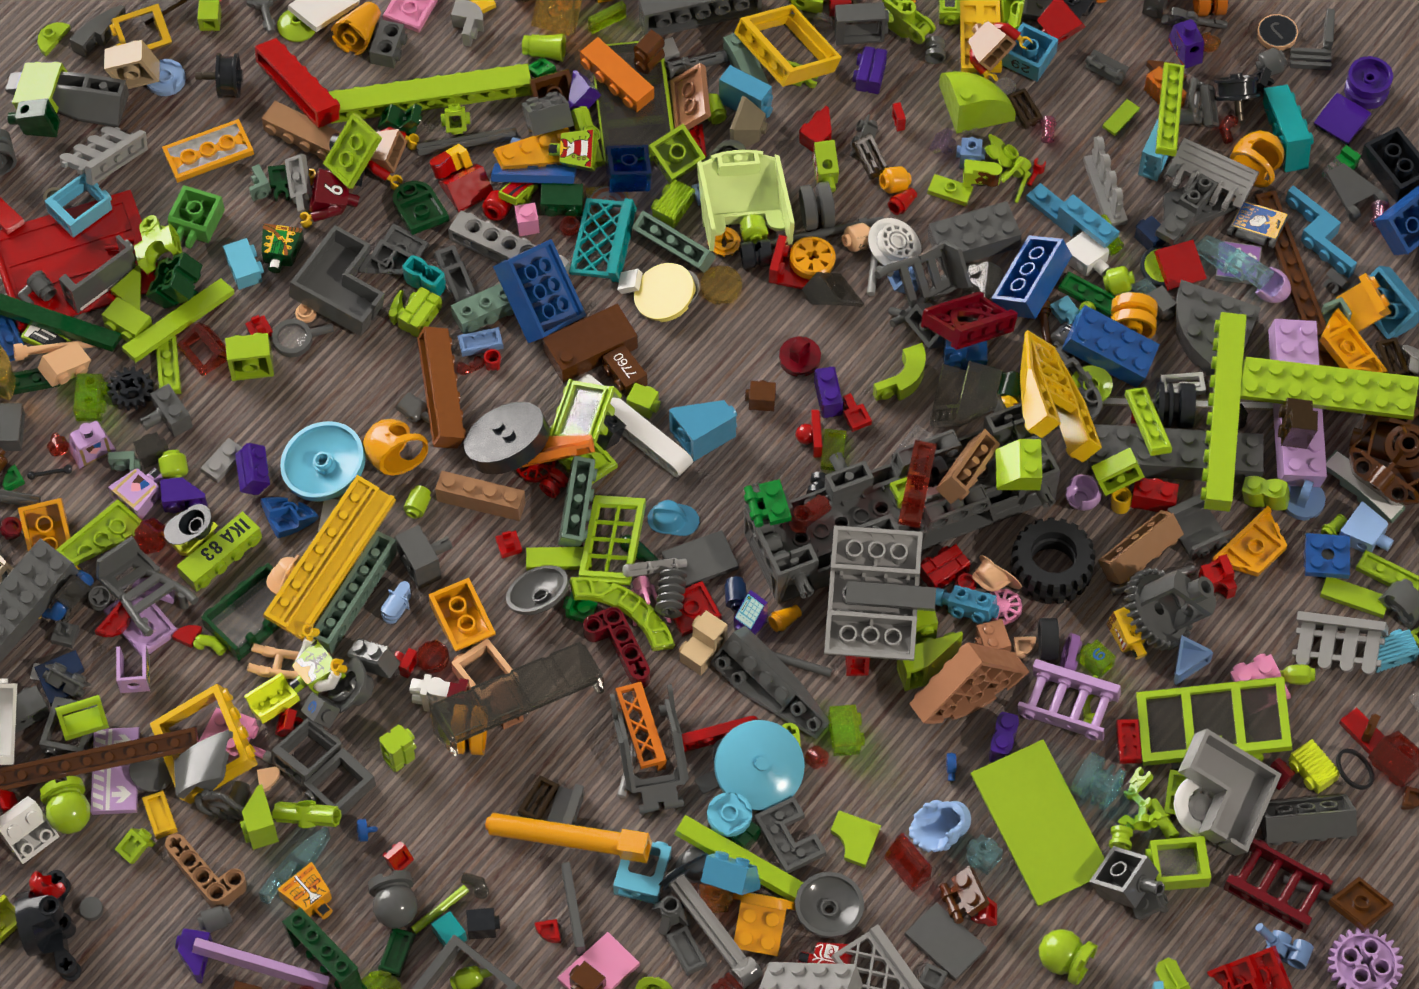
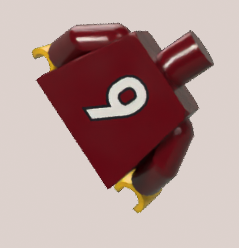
M319 168L317 173L314 169L308 170L310 185H312L309 207L311 215L307 212L300 214V219L305 220L300 222L303 228L310 227L312 220L317 222L342 215L347 205L358 206L360 196L349 193V188L330 170Z

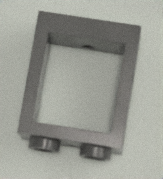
M884 2L835 5L834 32L836 45L884 42V36L888 34L887 22H889V12L885 10ZM877 21V23L845 25V23Z
M55 696L39 743L42 753L46 756L55 757L90 749L94 733L82 736L79 747L50 741L58 719L55 708L76 702V700ZM94 705V706H91V707H88V708H84V709H81V710H78V711H74V712H71V713H68V714H65V715L67 716V715H70V714H73V713H76V712H80V711H83V710H86V709H90V708L96 707L97 705Z
M308 717L272 750L271 763L305 788L304 783L341 750L342 743L337 736L331 735L322 725L313 722ZM307 736L311 737L328 751L309 769L289 754Z
M342 748L304 783L306 791L304 794L308 800L316 801L319 805L338 806L343 816L374 788L376 783L374 776ZM342 765L359 783L334 805L316 787Z

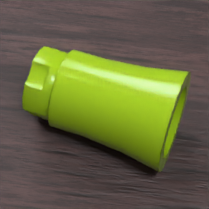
M524 35L522 39V54L563 62L566 54V35Z

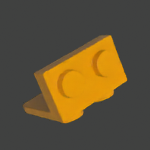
M1367 273L1359 276L1361 283L1336 297V299L1342 297L1351 310L1350 323L1357 332L1391 314L1388 308L1390 303L1384 294L1381 295L1378 290L1380 287L1378 281L1374 276L1370 277Z

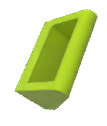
M99 695L55 708L66 741L109 728ZM97 705L96 707H93V708H90V709H86V710H83V711H80V712H76V713H73V714H70V715H67V716H63V715H65V714H68V713H71V712H74V711H78V710H81V709H84V708H88V707Z

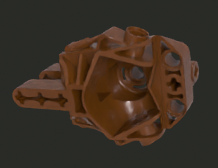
M1417 394L1413 420L1366 414L1362 429L1353 428L1349 444L1351 446L1349 448V461L1352 474L1383 499L1395 506L1419 503V456L1413 460H1406V458L1414 457L1419 452V395ZM1399 433L1400 436L1395 441L1396 450L1393 451L1392 442L1394 437ZM1405 439L1411 440L1414 443V448L1405 449L1402 441ZM1353 454L1359 457L1356 461L1354 460ZM1360 463L1366 464L1368 472L1361 474L1357 471L1356 466ZM1393 490H1400L1403 493V498L1401 500L1394 499L1392 497ZM1408 494H1409L1414 500H1409V499H1407Z

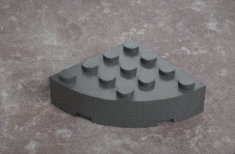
M1181 280L1175 301L1174 320L1176 335L1190 361L1196 367L1199 366L1210 377L1215 372V369H1211L1212 356H1216V351H1212L1213 340L1217 338L1218 334L1214 332L1215 320H1219L1221 312L1247 315L1244 343L1245 353L1257 324L1261 307Z

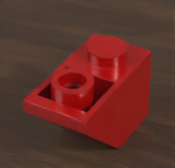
M825 106L821 111H816L812 120L809 123L803 124L799 130V143L812 152L814 142L831 140L832 130L828 106Z

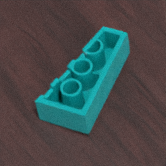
M1288 84L1264 88L1263 106L1269 125H1272L1273 134L1280 139L1284 149V172L1309 169L1310 149L1314 143L1313 134L1308 131L1306 119L1302 118L1301 107L1296 104L1294 92L1290 91Z

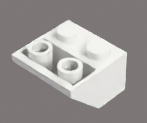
M29 796L0 816V837L22 864L60 837L56 830L50 826L45 814L36 801Z

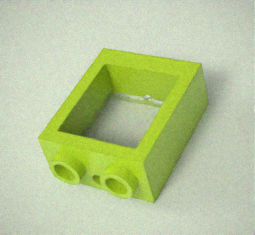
M1205 836L1150 840L1148 849H1145V856L1149 857L1159 871L1155 880L1163 882L1165 885L1164 891L1209 887L1211 872Z

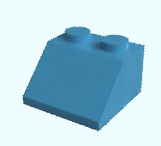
M716 851V853L706 856L701 878L702 883L740 895L760 890L761 886L757 866L749 864L750 861L748 859H733L729 857L728 853Z

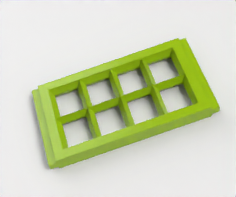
M595 495L579 577L598 578L599 581L611 584L613 582L619 585H630L632 576L625 577L623 573L608 571L611 559L627 560L626 564L635 563L646 507L645 498ZM600 508H616L614 521L598 520ZM620 509L636 510L634 522L618 521ZM597 524L613 525L611 538L596 537ZM617 525L633 526L631 539L615 538ZM594 541L610 542L608 554L592 553ZM614 542L630 543L628 556L612 555ZM590 559H606L605 570H588Z

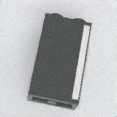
M120 235L116 236L120 253L79 283L75 284L66 274L59 278L65 300L77 313L108 292L136 267L135 261L137 259L133 254L134 247L129 240H124Z

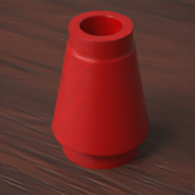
M910 187L890 197L888 202L889 210L895 215L904 214L917 197V192Z

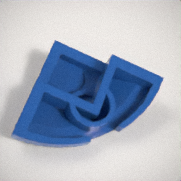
M267 497L261 498L260 501L265 516L277 538L296 533L314 523L319 517L309 506L298 502V505L294 502H288V498Z

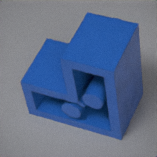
M944 339V370L977 373L981 372L982 368L987 367V340L956 350L951 347L952 342Z

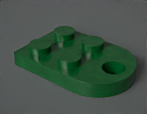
M409 181L395 189L393 193L394 208L411 235L450 221L449 214L428 184L421 181ZM407 191H414V192L411 193V194H406V193H405V192H407Z

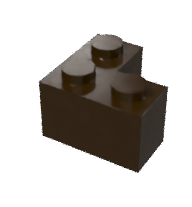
M1287 398L1279 408V418H1282V423L1279 425L1278 437L1281 438V446L1307 449L1318 431V411H1313V401Z

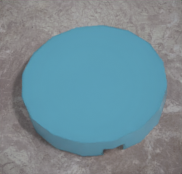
M721 793L715 796L709 803L707 810L708 823L712 830L722 836H737L744 833L750 826L752 807L741 794Z

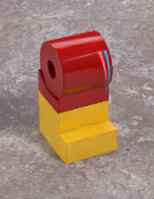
M460 144L453 146L430 160V166L437 179L446 178L463 167L467 169L473 166L467 149Z

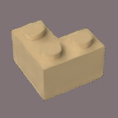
M707 610L702 616L698 615L692 623V638L688 642L685 641L679 649L680 662L699 675L706 671L710 666L709 662L727 641L728 624Z

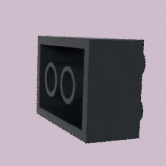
M1399 127L1364 144L1361 159L1396 202L1419 185V152Z

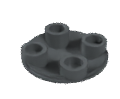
M163 757L130 764L129 766L131 780L139 791L157 792L169 787L172 782Z

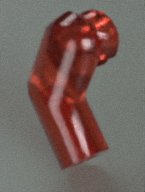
M1232 114L1225 116L1219 126V131L1225 144L1233 142L1234 139L1230 130L1232 127H1235V124H1238V118Z

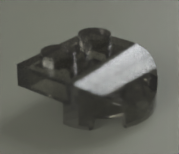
M988 261L966 263L972 286L962 289V297L981 291L984 293L985 298L993 302L992 296L1005 276L1002 269L995 263Z

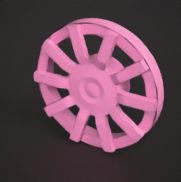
M1009 589L990 592V594L997 596V605L1000 607L997 618H992L991 621L998 620L999 617H1005L1002 620L1004 625L1018 619L1022 612V601L1017 593ZM1014 599H1016L1017 601L1015 603H1010ZM1019 606L1017 611L1011 607ZM1010 612L1013 613L1014 615L1009 618L1008 614Z

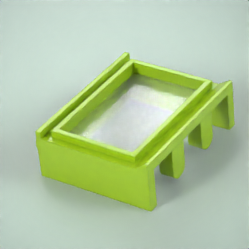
M569 379L567 386L563 390L561 403L557 407L556 417L553 425L550 427L549 436L592 435L595 452L602 453L603 449L596 443L599 434L607 435L608 427L603 423L605 416H613L615 413V408L610 404L612 397L621 399L622 394L614 386H604Z

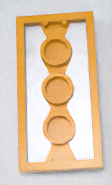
M239 119L162 147L177 183L254 155V150Z

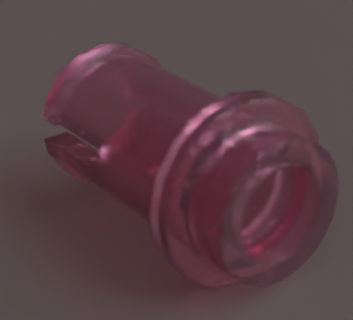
M1045 116L1041 120V141L1049 144L1054 142V129L1057 126V122L1053 116Z

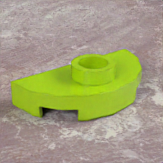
M56 22L44 27L40 31L37 40L41 53L47 56L71 29L70 25Z

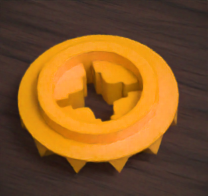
M726 227L722 235L715 236L713 251L715 255L719 254L723 257L726 255L733 256L734 252L739 251L741 242L739 234L734 229ZM723 237H725L727 242L725 247L722 246Z

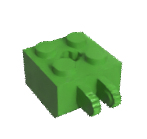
M183 185L168 216V224H171L177 231L180 243L184 236L188 237L185 242L186 248L191 249L196 240L209 243L225 211L223 199L221 196Z

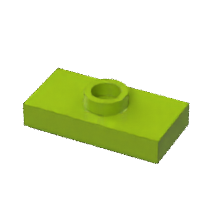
M934 174L927 194L967 206L974 186L963 187L961 182Z

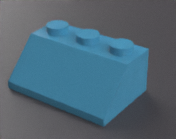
M1378 266L1369 276H1374L1380 285L1378 290L1381 295L1384 294L1390 303L1388 308L1391 314L1374 324L1387 339L1400 336L1419 323V301L1391 267Z

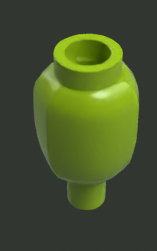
M1306 664L1289 665L1284 670H1279L1281 677L1284 676L1285 681L1292 685H1308L1311 681H1315V668H1311Z
M469 966L457 970L454 976L450 977V983L453 989H475L483 983L484 978L490 977L493 974L486 968L480 969L477 966Z

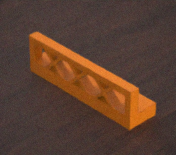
M642 682L616 688L618 701L640 769L656 766L657 771L665 770L667 759ZM632 691L633 703L624 700L622 694ZM632 710L639 713V723L630 719L629 715ZM639 729L645 731L647 737L645 742L637 739L635 736ZM645 748L651 751L652 760L643 761L642 753Z

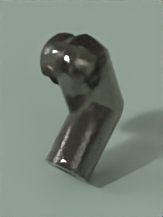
M463 873L461 883L472 886L477 898H486L489 894V888L485 879L469 873Z

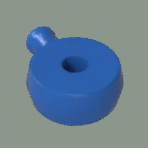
M955 753L946 754L948 781H955L957 770Z

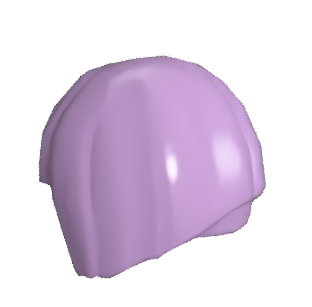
M1270 267L1259 281L1256 295L1263 301L1280 303L1290 295V281L1282 271Z
M1082 474L1076 475L1071 479L1066 491L1069 505L1074 509L1082 511L1091 510L1096 507L1102 496V489L1098 481L1092 476Z

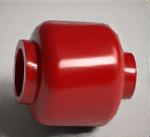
M500 190L491 191L482 204V210L490 220H503L512 208L513 204L499 198L498 192Z

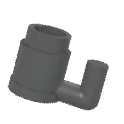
M39 270L28 278L27 285L19 291L18 297L22 301L34 304L28 296L32 291L39 298L48 301L56 295L57 290L46 274Z

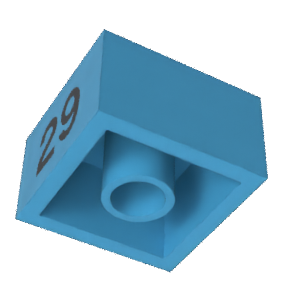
M1022 22L1018 31L1021 32L1020 35L1022 37H1029L1033 44L1029 40H1025L1023 46L1028 49L1025 50L1020 46L1019 41L1016 40L1017 44L1002 59V65L1038 82L1057 53L1058 39Z

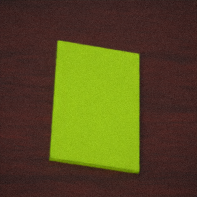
M1044 739L970 773L1037 906H1042L1044 903L1089 883L1105 858Z

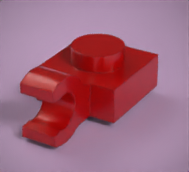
M851 393L844 395L843 405L846 410L843 411V416L851 431L854 432L871 425L872 420L863 403L856 405Z

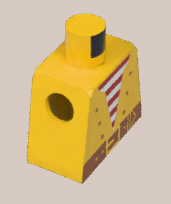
M1123 607L1112 613L1106 625L1121 651L1125 653L1131 650L1135 660L1147 655L1143 646L1146 639H1141V632H1135L1137 626H1131L1130 624L1133 618L1127 617L1130 610Z

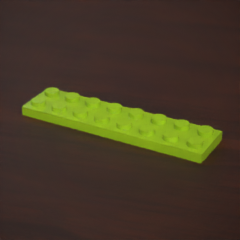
M1246 357L1240 399L1284 404L1287 398L1313 401V408L1413 420L1419 377Z

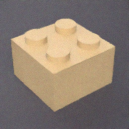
M143 40L115 45L105 49V71L111 78L126 80L128 89L159 82L160 61Z

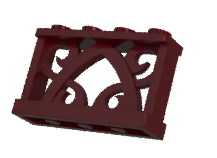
M979 291L925 308L922 314L921 327L924 329L929 328L952 342L951 347L958 350L1014 332L1018 313L1012 309L1005 310L985 298L984 293ZM965 316L978 318V320L971 323L959 322L958 318Z

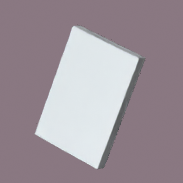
M295 0L288 5V10L317 32L357 7L360 0Z

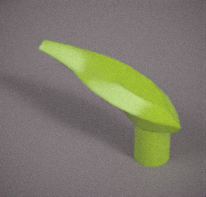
M403 290L398 292L389 310V318L393 325L398 322L397 314L403 307Z

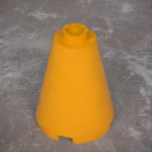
M365 2L338 20L331 28L334 34L332 38L336 45L344 52H355L354 55L362 54L369 45L381 15L379 7L375 3Z

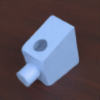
M1364 502L1359 504L1339 533L1342 536H1350V547L1363 553L1365 550L1372 553L1376 546L1388 551L1394 542L1393 539L1385 535L1389 525L1388 522Z

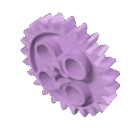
M1356 928L1355 934L1348 930L1346 937L1340 934L1339 942H1333V948H1330L1328 953L1331 957L1327 959V963L1331 964L1328 972L1334 973L1331 981H1339L1336 988H1396L1398 985L1397 980H1400L1402 977L1400 972L1404 966L1398 964L1402 961L1403 957L1396 956L1399 948H1392L1394 940L1386 942L1387 934L1379 937L1377 929L1373 934H1370L1369 928L1364 933H1361V930ZM1365 947L1373 948L1375 953L1367 952ZM1350 955L1355 961H1347L1344 956ZM1376 967L1384 968L1386 973L1378 972ZM1360 975L1365 978V981L1360 982L1355 976Z

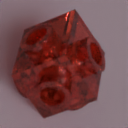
M151 518L141 521L140 525L135 529L134 539L145 554L159 552L164 548L166 544L164 538L165 525L157 519Z

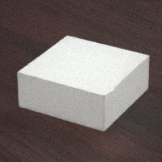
M639 269L621 272L617 290L621 294L639 291L643 273Z

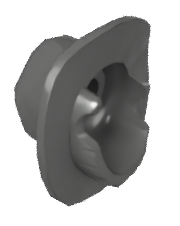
M353 657L347 664V672L344 673L346 677L338 681L335 689L328 690L329 699L341 709L339 713L346 711L352 705L360 706L372 696L374 680L366 674L362 662L356 657Z

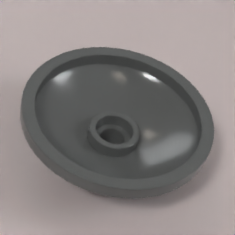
M545 565L533 568L523 573L511 584L506 595L507 604L517 614L536 615L553 608L562 600L569 587V578L566 572L557 566Z
M822 872L811 876L800 886L795 899V910L800 923L809 932L819 937L836 938L848 934L859 924L864 912V899L858 885L849 877L836 872ZM831 908L833 912L827 913L825 910Z

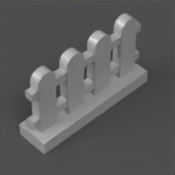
M103 127L101 129V137L97 135L89 136L87 138V146L77 144L73 147V155L70 153L61 154L59 156L61 166L75 169L81 175L85 173L86 183L93 186L148 150L146 132L139 130L136 133L127 134L120 131L119 127Z
M1097 136L1094 137L1092 155L1084 156L1083 162L1103 218L1114 227L1125 225L1128 219L1123 207V192L1120 187H1117L1116 172L1110 168L1111 159L1108 153L1105 154L1104 139Z
M1298 611L1297 621L1301 628L1296 629V634L1300 635L1298 648L1293 649L1292 655L1296 656L1297 664L1308 665L1310 658L1318 659V665L1321 669L1327 670L1331 667L1332 661L1340 662L1341 670L1346 673L1353 670L1354 664H1360L1364 674L1368 676L1376 672V667H1381L1382 661L1378 660L1380 645H1385V639L1381 637L1388 636L1389 627L1386 622ZM1316 628H1323V631H1321V630H1315V629H1316ZM1337 631H1345V634L1337 633ZM1359 634H1367V636H1360ZM1314 637H1322L1319 652H1312ZM1336 639L1344 640L1341 655L1334 654ZM1358 642L1366 643L1363 658L1356 657Z

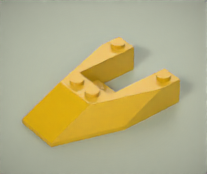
M1027 330L1024 334L1020 370L1022 414L1025 420V428L1030 434L1043 438L1059 425L1067 447V454L1071 458L1084 462L1102 448L1086 402L1056 348Z

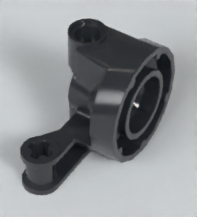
M53 870L47 875H52L51 881L53 884L62 882L66 891L58 899L52 895L36 897L31 890L17 893L14 903L16 922L26 954L31 957L54 952L57 971L66 981L72 982L80 977L82 969L76 962V959L69 953L67 939L71 938L76 932L74 921L68 914L64 913L63 903L71 890V883L62 871ZM68 922L66 927L63 928L61 926L62 923Z

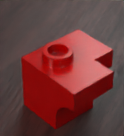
M1227 554L1218 556L1215 561L1200 567L1199 578L1202 576L1207 577L1213 584L1214 592L1221 593L1226 599L1235 597L1237 590L1234 580L1235 572Z

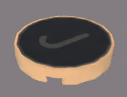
M1280 14L1265 17L1259 23L1257 29L1258 40L1267 49L1277 48L1282 51L1289 49L1295 44L1298 35V29L1294 21Z

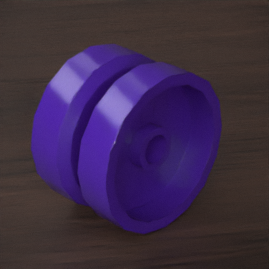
M1372 56L1361 57L1355 60L1349 68L1344 87L1346 98L1364 109H1375L1383 105L1388 99L1392 85L1393 72L1391 67L1382 59Z

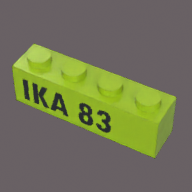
M242 511L177 565L179 576L196 592L201 588L207 587L214 577L224 573L232 562L241 559L244 552L251 547H255L262 538L260 527Z

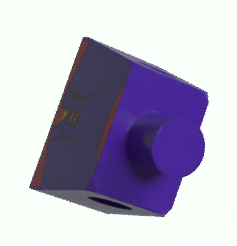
M1189 19L1173 25L1168 40L1181 64L1185 65L1184 69L1203 63L1204 40L1196 23Z

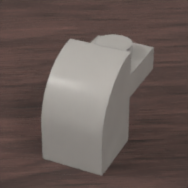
M455 0L451 13L452 26L463 28V45L471 47L473 39L477 38L478 31L484 32L482 10L474 2Z

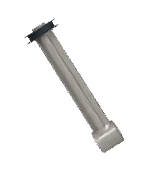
M686 864L672 870L659 883V886L663 884L664 888L662 890L671 887L731 966V974L735 981L745 989L763 975L761 968L752 957L744 955L687 880L685 875L690 869L685 870Z

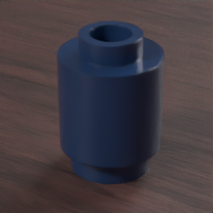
M730 577L724 585L726 606L733 611H738L747 595L746 583L742 577Z

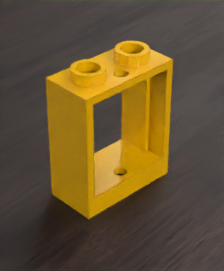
M159 4L113 18L111 20L112 24L109 27L113 37L117 36L119 44L116 45L126 44L119 23L148 13H152L161 38L160 41L148 44V48L152 51L170 45L172 40Z

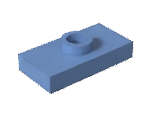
M499 327L458 335L462 357L484 353L489 349H504Z

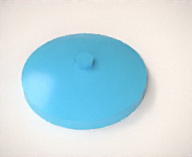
M319 422L305 427L288 442L281 457V474L286 485L298 497L309 501H326L344 494L357 475L361 476L365 466L366 455L362 441L350 427L339 422Z
M766 720L748 721L732 729L720 742L714 761L716 779L723 793L741 794L748 800L754 811H764L793 797L801 785L805 768L803 752L796 738L784 727Z

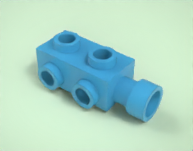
M955 585L952 593H948L946 589L936 588L935 605L941 607L943 605L948 606V612L955 618H962L964 616L971 618L977 624H982L983 622H990L992 618H997L1000 607L997 605V596L957 585Z

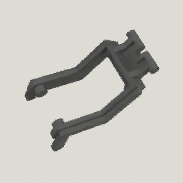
M672 684L667 685L669 699H664V705H660L658 708L660 717L667 716L677 767L672 774L640 779L633 774L628 737L624 725L626 722L621 708L616 707L615 695L610 694L612 717L620 748L626 789L632 793L641 792L643 805H638L640 814L659 811L658 802L664 803L665 810L684 807L683 798H678L676 786L685 784L689 777L682 733L675 710Z

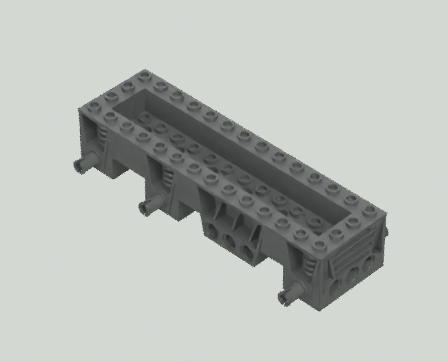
M995 394L997 399H995L994 395L988 399V403L991 405L994 413L985 416L982 430L960 438L957 437L954 429L897 449L890 464L871 471L866 461L848 467L841 452L837 453L838 458L833 454L829 460L835 472L825 475V488L789 500L784 490L792 516L789 522L770 526L767 518L763 519L764 525L762 527L756 528L754 521L751 520L749 515V504L744 505V535L777 604L799 596L806 598L805 594L810 597L815 590L830 585L834 525L838 521L846 522L849 527L923 532L921 550L1041 505L1043 508L1048 507L1047 503L1049 507L1052 506L1056 500L1060 469L1044 438L1030 434L1025 428L1022 403L1006 408L1001 395ZM984 429L1000 443L998 448L1018 439H1041V490H996L995 456L986 464L987 468L977 477L978 481L969 489V494L963 500L957 499L952 504L943 497L924 505L923 508H921L920 502L909 507L898 508L897 500L890 489L891 482L910 476L913 481L911 467L922 462L927 464V461L934 457L941 456L946 462L948 469H950L968 442ZM757 482V488L755 483L751 485L754 492H760L759 484L761 482ZM763 501L757 503L759 509H765ZM884 506L887 508V511L885 513H878L876 508ZM804 536L807 538V541L805 543H798L795 538Z

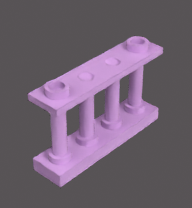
M1036 659L1033 665V676H1036L1037 680L1028 704L1019 701L1018 714L1027 720L1035 719L1085 735L1090 740L1098 739L1103 741L1105 737L1104 728L1100 727L1108 703L1111 701L1118 702L1121 695L1120 685ZM1052 681L1057 683L1058 687L1049 710L1036 707L1045 682ZM1071 687L1077 689L1079 694L1070 717H1067L1057 712L1066 689ZM1093 694L1101 699L1090 724L1078 719L1087 696Z

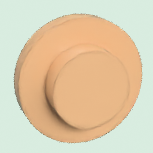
M300 304L295 311V315L298 320L310 323L316 318L317 312L304 304Z

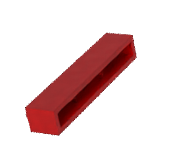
M277 38L255 46L256 62L318 128L340 119L339 110L341 108L338 100L334 99L328 90L319 84L317 78L313 77L307 68L300 64L296 56L292 55L284 44H281Z

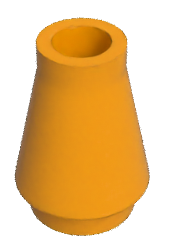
M797 605L774 611L768 617L769 625L775 632H783L797 618L802 616V612Z

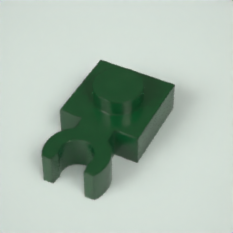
M268 166L270 188H276L274 190V200L278 201L280 193L285 194L286 200H289V190L286 188L289 187L286 166Z

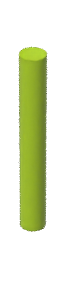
M462 885L410 928L413 933H419L469 892L468 888Z

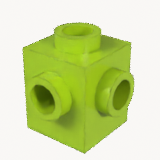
M461 104L448 105V108H445V114H441L442 126H446V133L451 132L453 135L462 134L463 131H467V124H470V112H465V106L461 107ZM452 116H459L460 118L453 120Z

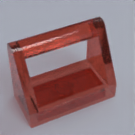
M198 322L178 344V348L202 376L227 361L225 344L208 325ZM200 338L214 353L205 365L189 348V345Z
M904 833L898 835L886 852L885 859L913 892L931 879L932 866Z

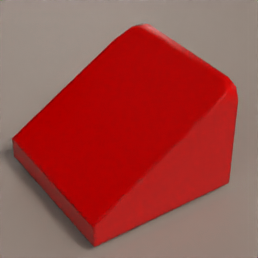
M0 789V807L3 813L15 806L18 801L13 792Z

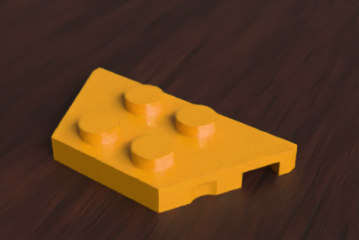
M1337 308L1332 313L1319 340L1340 368L1387 373L1388 370L1343 312Z
M1267 506L1212 558L1211 562L1215 561L1218 556L1227 554L1233 570L1258 577L1287 549V543L1280 534V528L1271 515V508Z

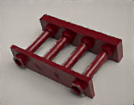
M1253 839L1248 850L1252 853L1238 876L1230 874L1223 890L1295 929L1306 933L1312 921V917L1309 916L1308 912L1321 890L1330 891L1333 881L1326 874L1317 873L1272 849L1266 842L1260 839ZM1259 857L1272 864L1259 887H1254L1246 880ZM1282 868L1291 873L1292 876L1280 897L1275 898L1269 895L1267 890L1279 869ZM1300 879L1313 886L1300 909H1295L1288 905L1287 902Z

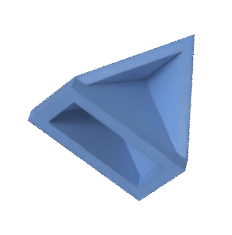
M1182 635L1176 656L1173 681L1175 685L1209 664L1213 655L1211 649Z

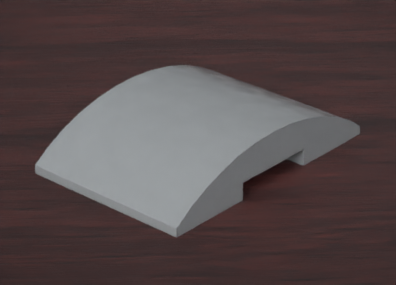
M834 525L824 654L914 661L917 610L847 605L845 602L847 581L919 586L923 532Z

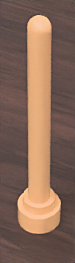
M76 341L29 347L22 343L13 344L15 361H20L27 358L28 355L50 353ZM77 341L79 345L82 347V349L96 347L81 341Z

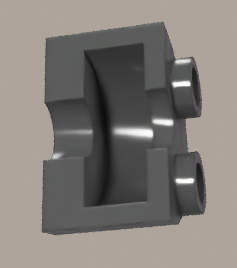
M1403 579L1402 581L1394 582L1378 598L1386 608L1396 611L1399 615V620L1409 629L1419 621V591L1414 588L1410 580Z

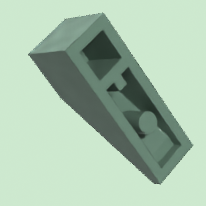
M734 33L723 37V50L726 51L727 58L732 66L769 85L758 59Z

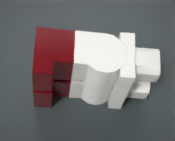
M425 674L424 680L412 678L409 689L412 694V703L422 704L424 711L430 712L432 709L439 713L453 715L455 705H466L470 710L473 698L469 679L460 678L458 684L445 682L441 678H432V675Z

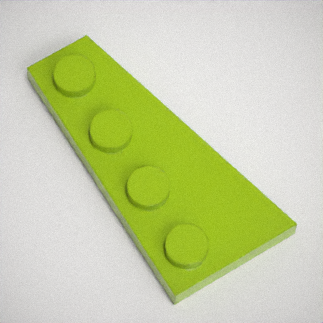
M117 499L56 550L77 566L118 546L131 536L134 538L147 532L149 526Z

